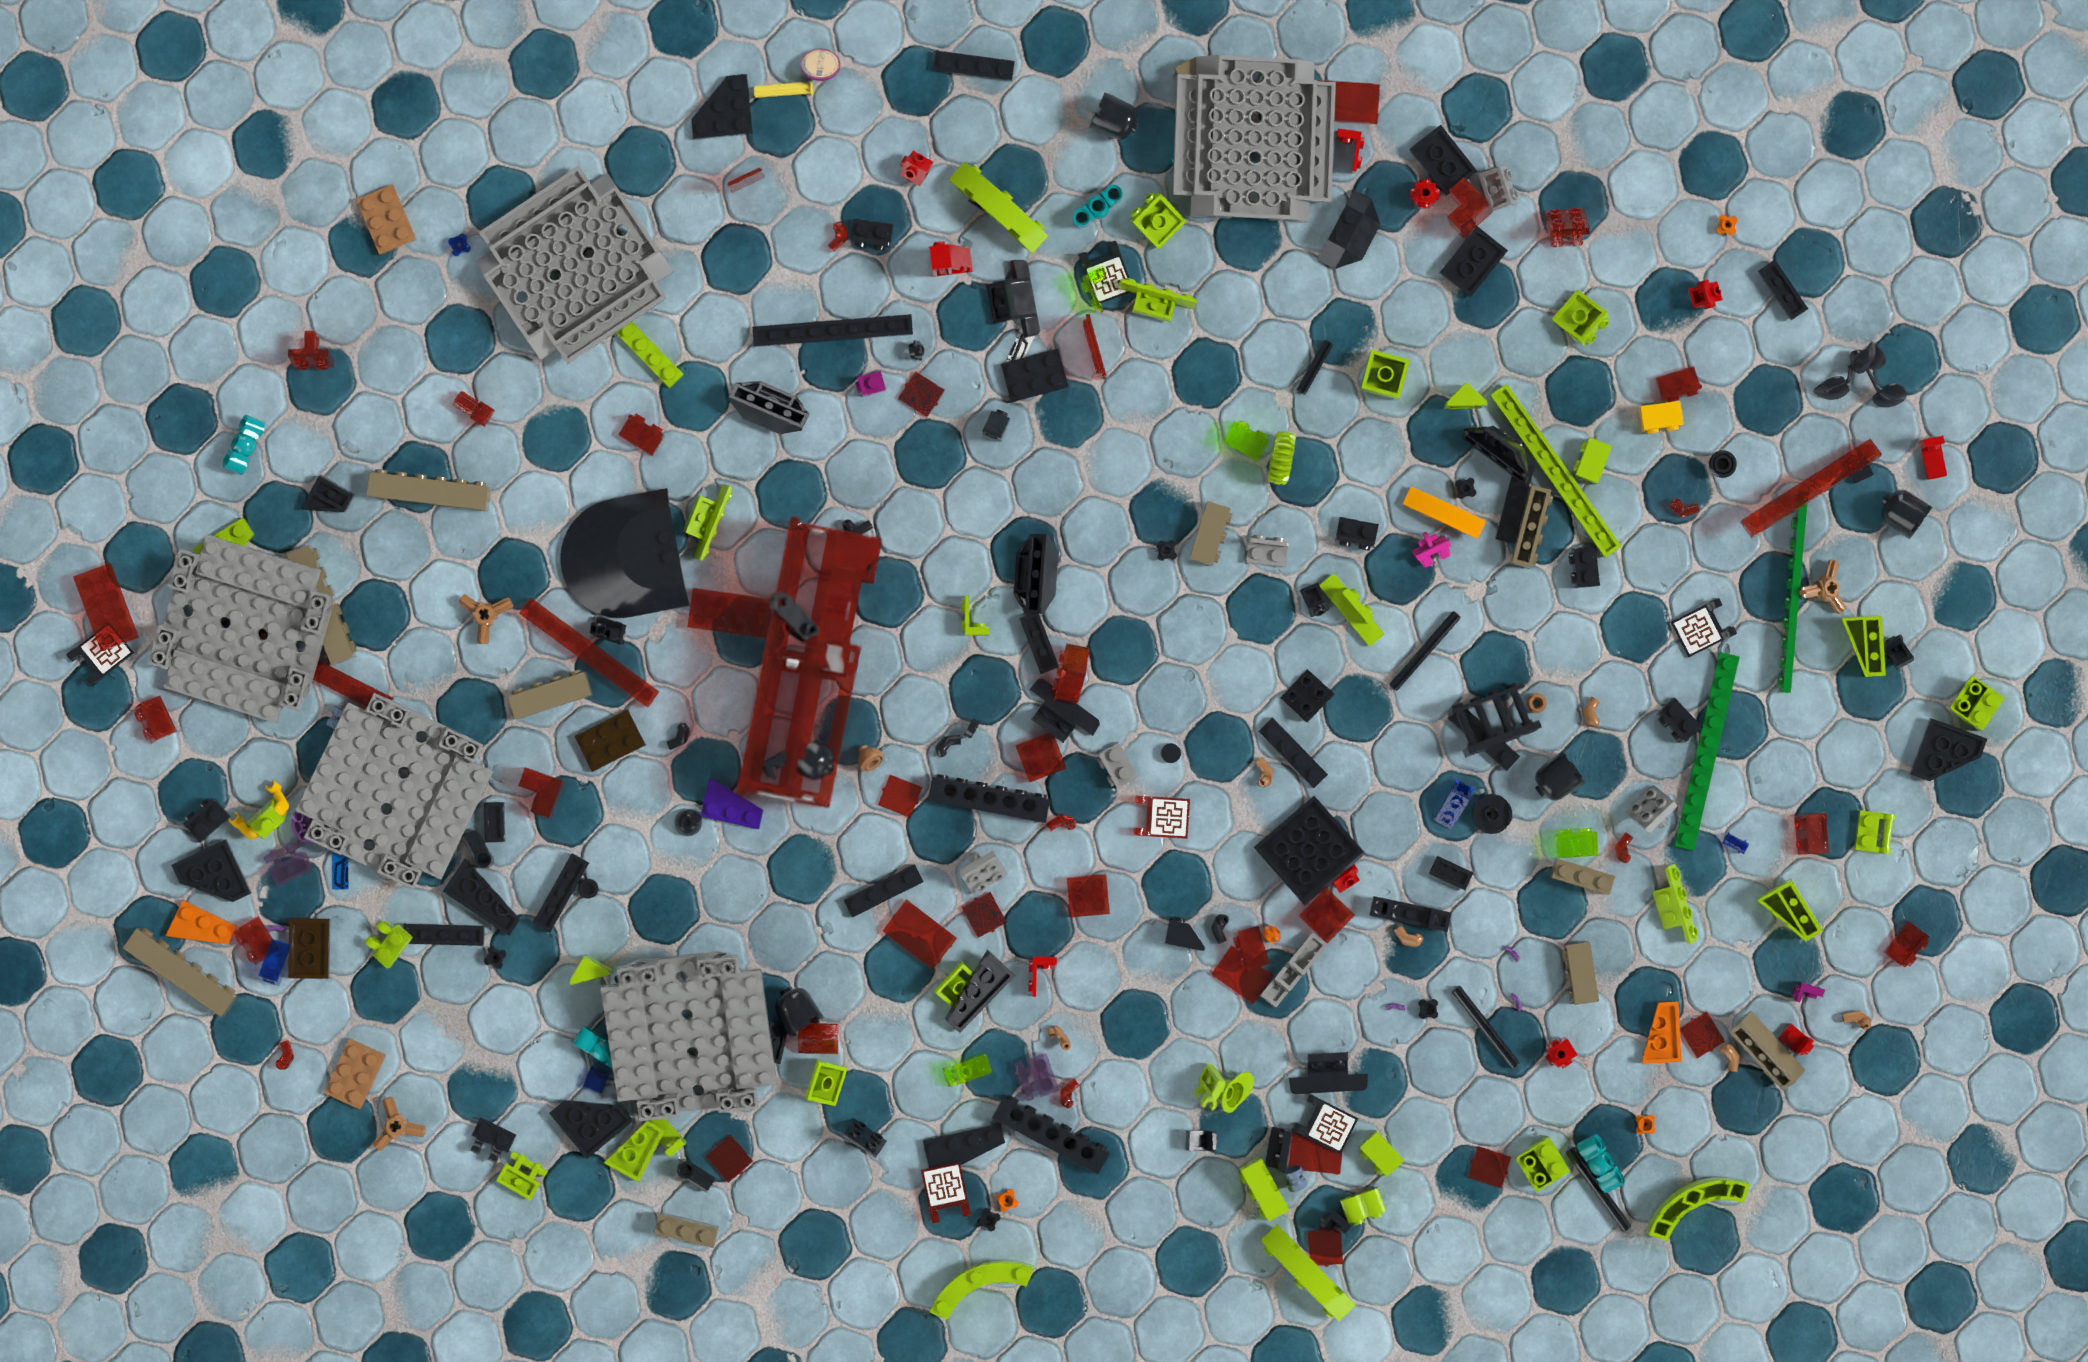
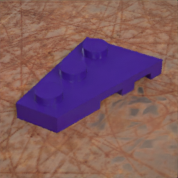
M709 777L701 817L760 829L764 810Z

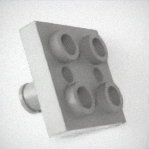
M1653 785L1625 813L1647 833H1650L1657 826L1660 829L1665 828L1666 826L1662 821L1668 825L1669 820L1667 816L1678 805Z
M993 850L980 857L978 851L971 852L967 857L971 864L958 871L973 895L984 891L988 886L999 882L1008 875Z

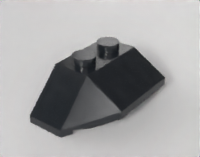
M1353 190L1317 261L1333 269H1338L1363 259L1381 225L1371 198Z
M762 381L736 383L728 398L743 419L778 434L802 431L809 417L808 411L805 410L797 396Z
M1495 426L1465 428L1463 430L1462 439L1520 483L1526 485L1529 476L1526 452L1519 441H1513L1503 429H1497Z
M1029 534L1028 539L1016 553L1014 595L1025 614H1044L1056 595L1058 554L1048 534Z

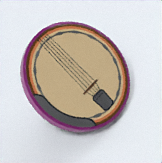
M814 49L802 57L801 70L805 76L812 80L826 81L835 77L840 71V59L830 50Z

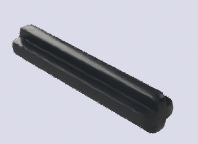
M1324 340L1297 387L1299 393L1303 395L1307 393L1333 347V344L1328 340Z

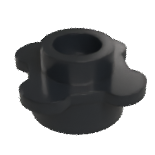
M914 340L913 343L909 344L911 359L922 361L925 351L920 341Z
M1473 478L1463 481L1457 480L1455 482L1459 499L1476 495Z
M1173 540L1165 543L1159 541L1156 544L1159 552L1157 558L1160 561L1169 558L1174 560L1177 557L1174 548L1176 543Z
M490 946L487 949L488 953L486 958H484V963L500 969L503 966V958L507 955L506 951H500L495 949L494 946Z
M1421 999L1418 1002L1420 1006L1418 1015L1421 1019L1426 1017L1435 1019L1438 1017V1001L1436 999L1431 1001Z
M984 1208L981 1218L977 1220V1224L984 1226L988 1231H994L995 1225L1001 1219L999 1213L991 1212L989 1208Z

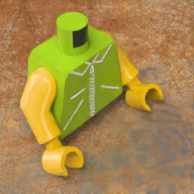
M272 780V787L265 786V789L273 794V798L246 823L237 812H235L236 819H228L235 828H238L250 840L258 837L266 838L286 818L289 804L281 792V785Z

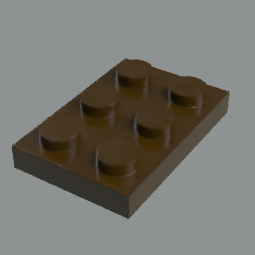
M629 710L574 736L592 772L646 746Z
M289 918L288 978L329 979L330 919Z

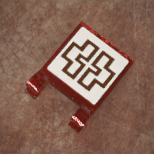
M1136 795L1135 803L1147 804L1146 827H1134L1133 835L1188 839L1190 799Z
M960 1161L921 1169L932 1223L940 1222L938 1210L961 1205L963 1217L971 1215Z

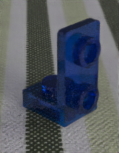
M1456 779L1449 796L1436 815L1435 821L1452 829L1468 804L1474 789Z
M275 939L271 940L258 975L261 981L280 986L282 980L280 974L289 953L290 944Z

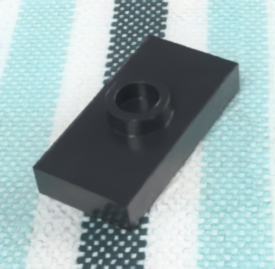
M505 802L484 803L485 843L506 842Z
M1436 856L1429 871L1430 875L1463 890H1466L1474 873L1439 856Z

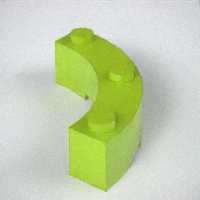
M963 162L948 180L969 199L977 202L989 216L1002 224L1022 247L1033 254L1048 237L1043 231L1045 227L1039 221H1033L1012 202L1013 197L1007 191L1001 192L980 174L982 171L974 164L969 166Z
M1712 1177L1687 1184L1676 1190L1661 1203L1651 1217L1645 1232L1650 1236L1668 1241L1680 1219L1687 1212L1698 1206L1715 1200H1730L1744 1203L1750 1183L1737 1178Z
M1278 1224L1260 1240L1265 1246L1263 1250L1271 1258L1275 1256L1296 1278L1293 1282L1301 1290L1305 1287L1324 1307L1322 1311L1330 1319L1334 1316L1340 1322L1356 1306L1350 1297L1305 1254L1299 1245Z
M992 1260L974 1265L955 1276L940 1291L934 1300L930 1313L948 1320L956 1305L966 1295L988 1284L1008 1282L1027 1287L1034 1270V1265L1016 1260Z

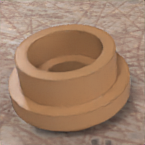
M1539 693L1531 694L1526 701L1527 708L1533 713L1542 712L1547 704L1545 697ZM1535 699L1539 700L1540 705L1538 707L1533 706V701Z

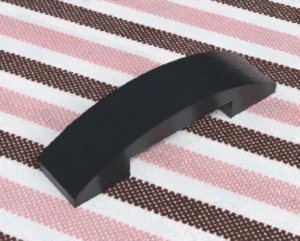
M1373 896L1369 916L1448 932L1452 912Z

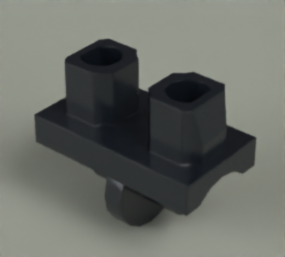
M600 616L596 618V622L591 623L590 634L623 645L626 625Z

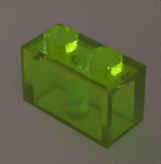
M1241 420L1239 422L1234 421L1222 443L1257 462L1269 442L1266 439L1267 435L1259 430L1256 432L1250 430V425Z
M1580 828L1578 833H1572V829L1560 830V834H1555L1556 858L1599 856L1597 832H1592V828Z

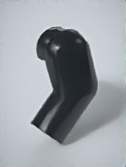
M850 519L842 523L844 532L854 536H860L873 529L869 520L860 525L854 524Z
M680 723L677 726L676 737L666 741L670 750L687 742L690 728L686 723Z
M961 735L942 737L935 746L937 756H946L947 750L951 745H961Z
M1219 914L1215 917L1211 926L1218 944L1227 941L1223 930L1226 924H1228L1229 918L1225 914Z

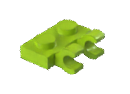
M380 920L376 928L386 934L387 937L381 942L376 936H368L365 944L376 951L373 956L383 966L391 968L413 937L400 925L393 927L388 921L385 920L383 922Z
M1206 1063L1198 1079L1200 1084L1195 1089L1194 1095L1196 1098H1199L1201 1093H1205L1200 1100L1201 1106L1205 1108L1206 1104L1211 1102L1209 1107L1211 1110H1214L1217 1106L1215 1099L1218 1100L1219 1095L1224 1091L1226 1082L1213 1064Z

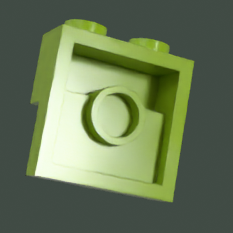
M1151 192L1144 198L1145 203L1141 207H1136L1131 211L1130 215L1132 217L1129 221L1157 249H1160L1187 221L1161 193Z
M1577 289L1552 318V321L1566 331L1571 338L1585 347L1586 344L1591 345L1597 337L1595 334L1599 329L1604 330L1608 326L1610 316L1606 310Z

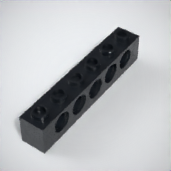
M937 774V777H932L928 801L1046 823L1050 799H1046V794L1035 793V796L1027 795L1025 790L1015 789L1014 793L1007 791L1008 787L996 785L995 789L988 788V783L976 781V785L968 784L967 779L956 778V781L948 780L949 776ZM947 785H953L956 788V793L953 796L945 794L944 789ZM971 788L975 791L976 795L973 800H967L964 797L966 789ZM987 792H992L995 795V801L992 804H987L984 801V795ZM1006 796L1014 798L1015 804L1013 807L1008 808L1004 806L1003 800ZM1025 800H1032L1035 807L1032 811L1024 810L1023 802Z
M1011 1095L1002 1097L992 1116L994 1120L1099 1174L1109 1155V1151L1106 1150L1107 1146L1100 1142H1097L1095 1145L1089 1141L1090 1137L1079 1132L1077 1135L1071 1132L1072 1128L1064 1123H1061V1125L1054 1123L1053 1117L1045 1113L1043 1116L1035 1113L1036 1108L1028 1104L1025 1107L1018 1104L1019 1100ZM1014 1109H1019L1022 1112V1117L1018 1120H1014L1010 1115ZM1037 1119L1040 1122V1126L1037 1129H1031L1028 1126L1029 1120ZM1049 1128L1057 1130L1058 1134L1053 1139L1046 1136V1131ZM1068 1137L1075 1140V1145L1072 1148H1067L1063 1144L1064 1140ZM1084 1147H1090L1093 1150V1154L1090 1157H1084L1081 1154V1150Z

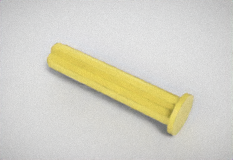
M812 79L810 82L754 87L755 98L799 94L814 95Z

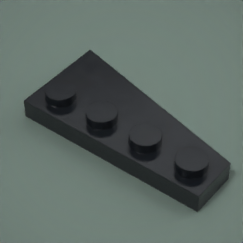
M987 949L946 1015L945 1020L961 1033L1015 977L1014 973Z

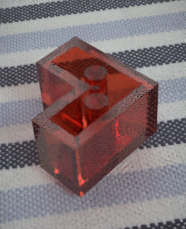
M1465 177L1449 190L1452 199L1459 207L1447 216L1450 226L1462 238L1467 236L1493 213L1491 204Z
M1066 643L1065 650L1060 651L1058 662L1062 664H1058L1056 676H1059V678H1054L1052 687L1053 690H1056V699L1078 703L1086 676L1090 648Z
M525 767L518 786L537 793L530 812L546 818H552L565 780Z

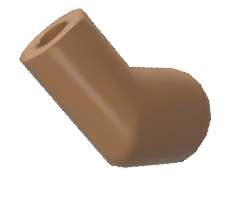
M1591 697L1585 706L1583 715L1587 725L1597 727L1600 719L1597 718L1595 709L1600 701L1594 697Z
M1262 757L1255 764L1261 770L1258 781L1259 785L1264 788L1272 783L1274 771Z
M1402 925L1393 930L1405 946L1418 947L1423 942L1422 935L1418 933L1415 935L1407 934Z
M1860 1010L1842 1013L1844 1023L1854 1021L1865 1030L1871 1027L1870 1017Z
M1053 1025V1027L1048 1028L1049 1037L1054 1038L1057 1036L1063 1050L1071 1048L1068 1036L1059 1026Z
M1722 1044L1720 1052L1729 1059L1728 1071L1737 1072L1739 1053L1733 1045Z

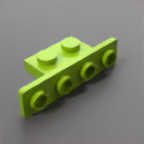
M1130 278L1121 279L1118 284V289L1136 293L1132 312L1167 322L1172 320L1175 304L1194 309L1198 301L1191 295H1179L1170 289L1161 290L1148 283L1139 284Z
M722 484L715 502L697 495L683 532L700 539L693 558L703 561L707 557L710 550V542L717 533L716 527L724 516L725 505L732 496L731 486Z
M1332 574L1320 584L1323 592L1368 646H1372L1384 636V632L1373 620L1372 614L1374 612L1367 604L1363 606L1359 601L1361 597L1354 588L1352 590L1346 588L1336 574Z
M1676 864L1665 867L1670 887L1652 892L1663 929L1682 925L1687 944L1698 941V930L1692 921V910L1686 901L1687 894L1680 881V871Z

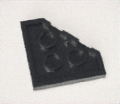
M747 74L726 76L693 116L691 122L694 140L753 134Z
M1930 718L1910 775L1931 781L1971 761L1979 759L1982 756L1987 738Z
M227 839L171 865L179 883L199 889L231 902L252 894Z
M564 1100L549 1112L586 1159L591 1157L634 1121L622 1105Z

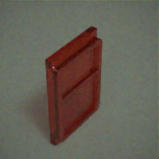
M1321 81L1336 82L1334 122L1378 124L1380 84Z
M1086 314L1085 320L1082 323L1097 377L1101 376L1102 380H1104L1107 376L1090 314Z
M907 899L882 930L932 970L940 963L942 957L957 939V937Z

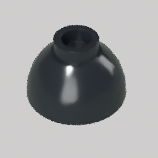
M1726 450L1715 452L1709 460L1710 471L1719 478L1731 476L1737 467L1735 456Z
M683 809L675 817V828L683 836H693L700 831L702 818L693 809Z

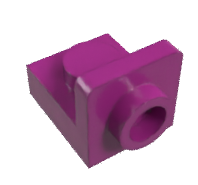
M881 371L857 376L858 381L855 382L858 393H862L863 397L886 391Z
M1799 981L1792 991L1793 1000L1800 1003L1803 992H1806L1805 996L1817 999V996L1823 997L1825 989Z

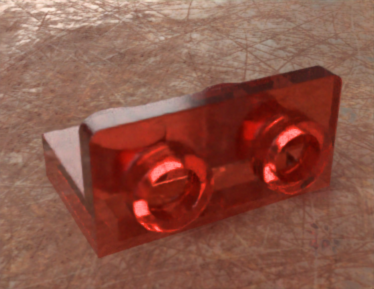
M1694 366L1655 378L1662 401L1674 402L1680 400L1679 396L1687 394V397L1699 394L1698 390L1703 388L1702 384L1699 383Z
M637 413L634 416L629 414L628 420L618 435L653 456L665 437L661 433L663 429L655 424H652V426L644 423L646 419Z
M161 696L140 703L135 707V718L138 722H141L144 728V737L151 744L177 732Z
M1826 813L1795 815L1798 855L1829 853Z
M259 916L235 931L237 943L244 947L248 960L255 965H258L280 950Z
M1907 921L1883 953L1901 967H1910L1917 959L1915 955L1918 951H1923L1929 944L1928 938L1930 936L1922 932L1910 921Z
M1259 926L1235 932L1233 941L1236 949H1240L1241 956H1239L1242 968L1245 967L1246 971L1270 964Z
M810 1023L799 1030L798 1053L838 1054L839 1025L832 1023Z

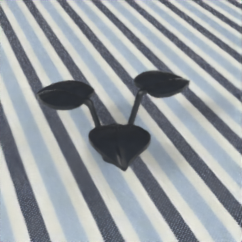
M1873 341L1863 350L1858 349L1850 353L1851 365L1848 366L1849 371L1846 380L1843 376L1831 377L1813 390V393L1819 397L1837 400L1849 392L1850 388L1847 384L1850 383L1852 371L1858 374L1867 372L1875 390L1878 392L1872 397L1873 402L1877 406L1884 408L1893 407L1906 399V390L1900 384H1888L1882 389L1877 386L1870 370L1882 368L1886 363V356L1883 350Z

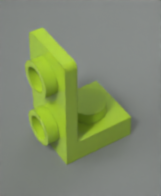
M965 595V599H961V611H965V619H961V631H965L966 636L990 635L989 627H985V623H973V627H970L969 595Z
M666 1118L652 1120L666 1128L660 1143L666 1149L665 1153L672 1157L687 1141Z

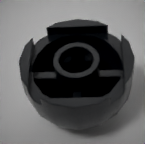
M815 739L805 748L803 752L807 754L804 759L800 757L796 767V772L809 780H819L826 775L829 776L835 767L833 765L834 753L832 749L823 741Z

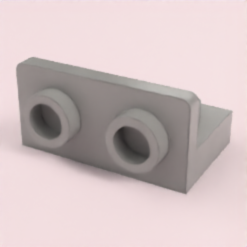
M1499 166L1478 174L1490 212L1518 204V193L1513 188L1511 182L1512 174L1506 166Z
M1253 535V538L1248 540L1246 563L1286 567L1289 543L1285 542V538L1273 537L1272 541L1265 540V536Z
M1119 742L1098 753L1099 758H1097V761L1102 769H1107L1109 775L1106 778L1111 787L1116 786L1118 789L1138 778Z

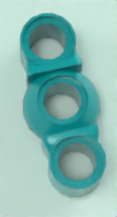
M1110 185L1100 194L1090 196L1086 203L1073 213L1074 225L1078 228H1085L1095 219L1104 218L1109 213V210L1121 201L1122 189L1118 185ZM1116 190L1119 193V197L1112 200L1108 197V192ZM1094 202H1101L1103 209L1101 211H1094L1092 204ZM1078 214H1085L1087 221L1084 223L1077 222L1076 216Z
M247 414L243 416L237 429L240 433H237L232 440V450L228 449L222 463L223 468L240 475L244 474L250 461L248 456H251L256 448L255 439L259 440L264 431L265 423Z
M583 1025L572 1043L613 1069L609 1041L599 1037L597 1033Z
M1594 1134L1577 1144L1581 1156L1585 1161H1588L1591 1172L1598 1176L1596 1180L1605 1193L1625 1184L1623 1174L1617 1166L1614 1167L1613 1158L1604 1151L1606 1147L1600 1136Z

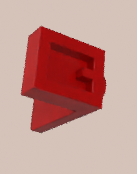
M1338 128L1336 139H1340V143L1352 144V141L1355 142L1351 173H1356L1357 169L1361 168L1362 157H1359V149H1363L1365 137H1361V131Z
M1944 436L1919 441L1927 479L1931 480L1947 476L1941 447L1945 443Z
M1033 956V961L1029 960V972L1033 973V981L1028 983V993H1032V997H1036L1037 965H1041V969H1053V965H1057V957Z
M1791 1023L1777 1038L1795 1054L1801 1056L1807 1055L1813 1049L1814 1045L1812 1044L1815 1041L1804 1035Z

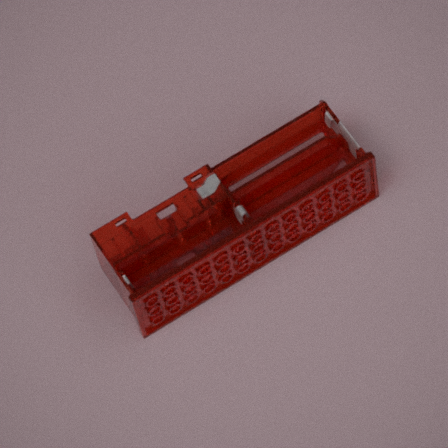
M791 516L776 592L787 593L796 602L809 533L812 531L813 535L822 536L823 533L826 534L827 538L811 619L817 624L819 631L817 635L806 640L804 652L786 649L789 633L785 628L786 623L772 610L736 795L746 796V794L752 793L829 808L861 646L850 644L861 583H874L882 539L802 523L799 517ZM867 566H872L871 572L866 571ZM778 598V605L782 606V599ZM848 602H851L848 620H845ZM851 651L855 652L853 662H849ZM782 671L800 674L785 747V752L789 759L786 760L787 764L782 766L779 783L775 785L760 781ZM822 679L840 682L828 746L834 753L833 765L835 767L829 776L826 775L821 779L819 793L801 790L803 776L796 772V767L800 757L804 759L807 754L803 751L810 744Z

